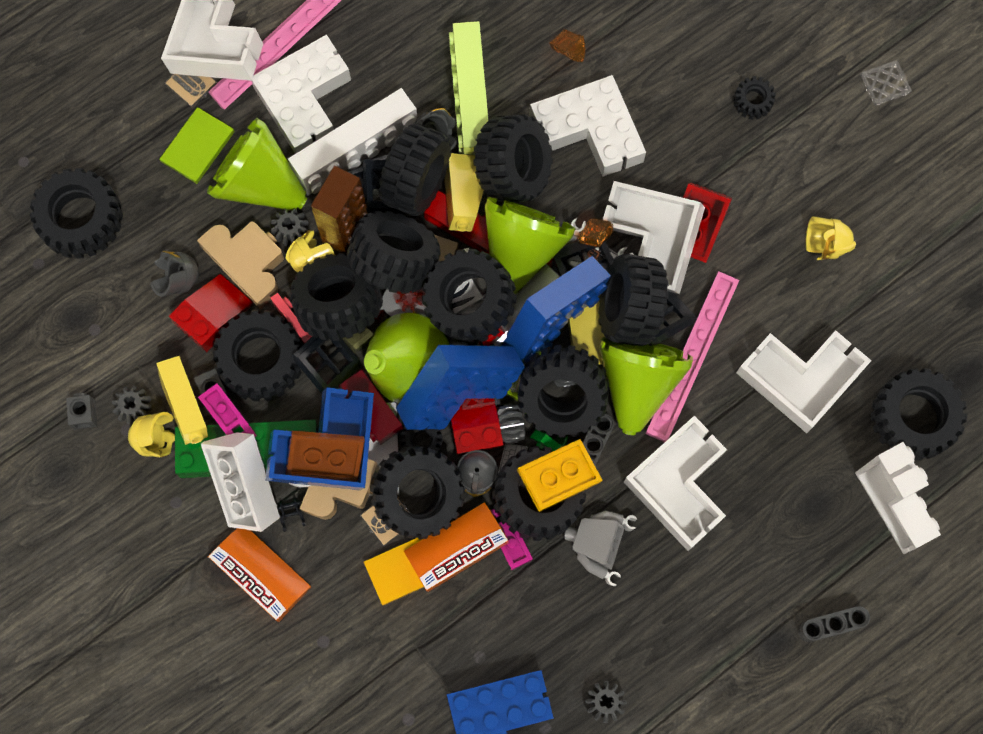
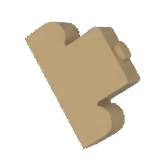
M250 222L238 234L232 237L227 227L215 225L197 240L200 247L260 310L271 301L270 298L278 293L277 282L270 272L284 260L281 249L275 244L277 240L269 231L265 233L255 222Z
M368 459L366 484L362 490L309 486L300 510L326 520L332 518L337 512L336 500L363 509L369 494H373L370 491V484H374L375 478L372 476L375 471H379V465L377 462Z

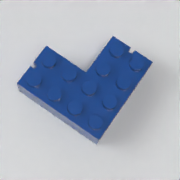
M593 256L589 257L527 298L501 346L514 347L523 364L529 362L531 357L535 353H540L542 349L547 347L551 349L554 345L552 342L561 334L559 330L566 325L568 319L571 317L576 319L582 314L584 308L587 306L592 308L600 300L598 296L607 289L606 283L611 275Z
M438 345L396 409L407 430H423L425 428L445 429L465 399H500L506 396L513 385L512 383L519 378L525 366L512 346Z
M326 388L322 392L318 433L364 436L365 441L357 482L285 475L291 431L273 430L270 433L268 455L273 456H270L267 460L265 481L350 490L364 489L374 393L352 391L348 394V390Z
M542 671L447 694L456 734H507L506 731L554 719L549 698H543V693H546L547 690Z

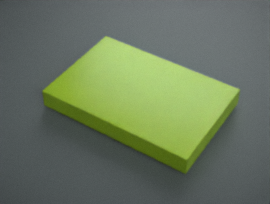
M197 107L159 160L198 184L235 131L230 126Z

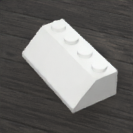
M236 432L201 443L228 527L262 532L280 518L270 482L265 481L264 463L261 459L254 434Z

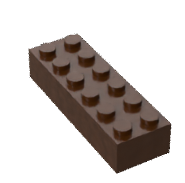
M334 165L313 201L311 208L322 243L330 244L337 256L338 253L347 255V248L359 219L368 213L360 178Z

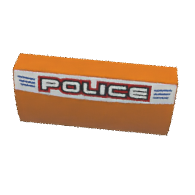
M485 502L451 522V526L447 530L444 528L439 530V535H429L427 539L419 541L404 551L427 592L509 543V540Z
M237 528L208 556L277 622H280L311 588L303 578L251 530Z

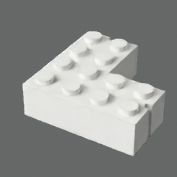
M181 0L161 59L171 74L252 81L257 65L255 60L259 59L263 42L255 28L228 26L235 7L233 0Z
M327 35L253 75L252 78L255 91L295 154L313 143L311 135L314 134L317 141L334 130L332 123L317 99L351 81L347 65L341 56L337 54L336 48Z
M613 75L530 104V117H534L540 124L542 122L545 128L544 132L549 136V145L552 146V151L587 139L602 177L621 171L622 158L624 157L625 169L644 162L645 148Z
M614 181L608 201L617 206V209L607 205L601 225L613 231L643 238L638 256L655 258L660 261L667 272L666 279H668L669 283L667 291L680 294L704 213V205L698 201Z
M836 330L807 363L770 333L736 373L804 432L808 433L871 360L856 347L846 356L844 352L851 343Z
M695 416L630 473L624 481L628 488L687 551L726 516L694 481L713 465L727 449L713 435L706 442L703 440L709 430Z
M904 442L876 456L856 471L855 474L902 553L906 554L941 534L938 531L940 530L938 523L934 518H930L926 511V503L916 494V492L929 485L927 482L928 477L921 467L914 464V453L910 447L905 446Z

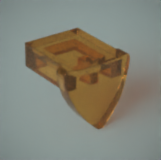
M564 29L550 42L553 50L565 55L567 58L577 62L584 61L585 41L582 35H577Z
M589 219L587 225L578 235L579 242L600 247L604 240L606 242L611 236L613 224L605 220Z

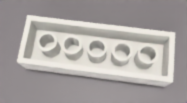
M400 88L288 158L289 164L305 189L307 196L320 191L334 165L345 171L354 170L360 166L364 159L375 157L386 146L391 147L405 127L415 124L417 120L416 107L403 89Z

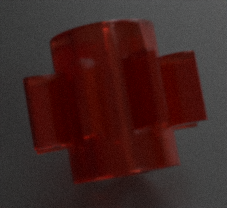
M397 291L400 299H397L395 302L396 304L403 303V312L409 308L415 313L417 305L423 306L422 302L419 301V298L424 295L423 292L412 293L410 291L409 293L401 294V292ZM411 293L412 296H415L412 298V303H408V301L405 300L407 299V294Z

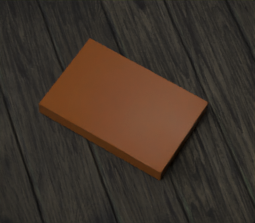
M291 431L285 475L357 482L365 441L364 436Z

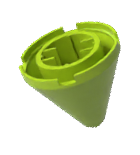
M259 118L254 119L247 127L252 132L247 131L243 136L241 135L233 145L213 177L218 183L214 187L209 185L207 194L215 199L280 209L286 208L288 210H293L294 208L301 209L307 201L305 189L267 125Z
M489 197L485 204V216L490 256L495 258L509 272L511 280L516 287L513 293L517 294L572 239L575 227L564 221L561 227L559 226L560 222L555 220V217L504 200L502 206L497 205V198Z
M400 313L382 322L373 333L374 335L370 339L364 358V366L376 388L386 398L398 404L437 346L450 345L446 335L430 322V318L421 313Z
M606 337L601 338L599 349L606 370V376L608 377L609 390L618 427L622 429L624 434L636 435V432L643 430L691 369L693 362L691 355H688L687 359L682 358L684 351L663 344L635 346L614 343Z

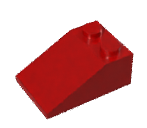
M689 183L683 198L701 202L705 207L691 257L707 263L732 198L697 184Z
M219 274L186 298L169 317L178 328L207 353L214 346L215 338H220L218 333L220 329L229 326L227 321L232 317L234 320L239 319V313L246 312L254 303L223 275Z
M494 398L465 399L451 419L457 455L466 454L474 450L482 451L503 447Z

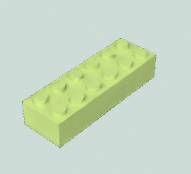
M479 21L453 23V32H449L459 154L475 155L473 152L474 146L477 145V135L481 133V128L488 122Z

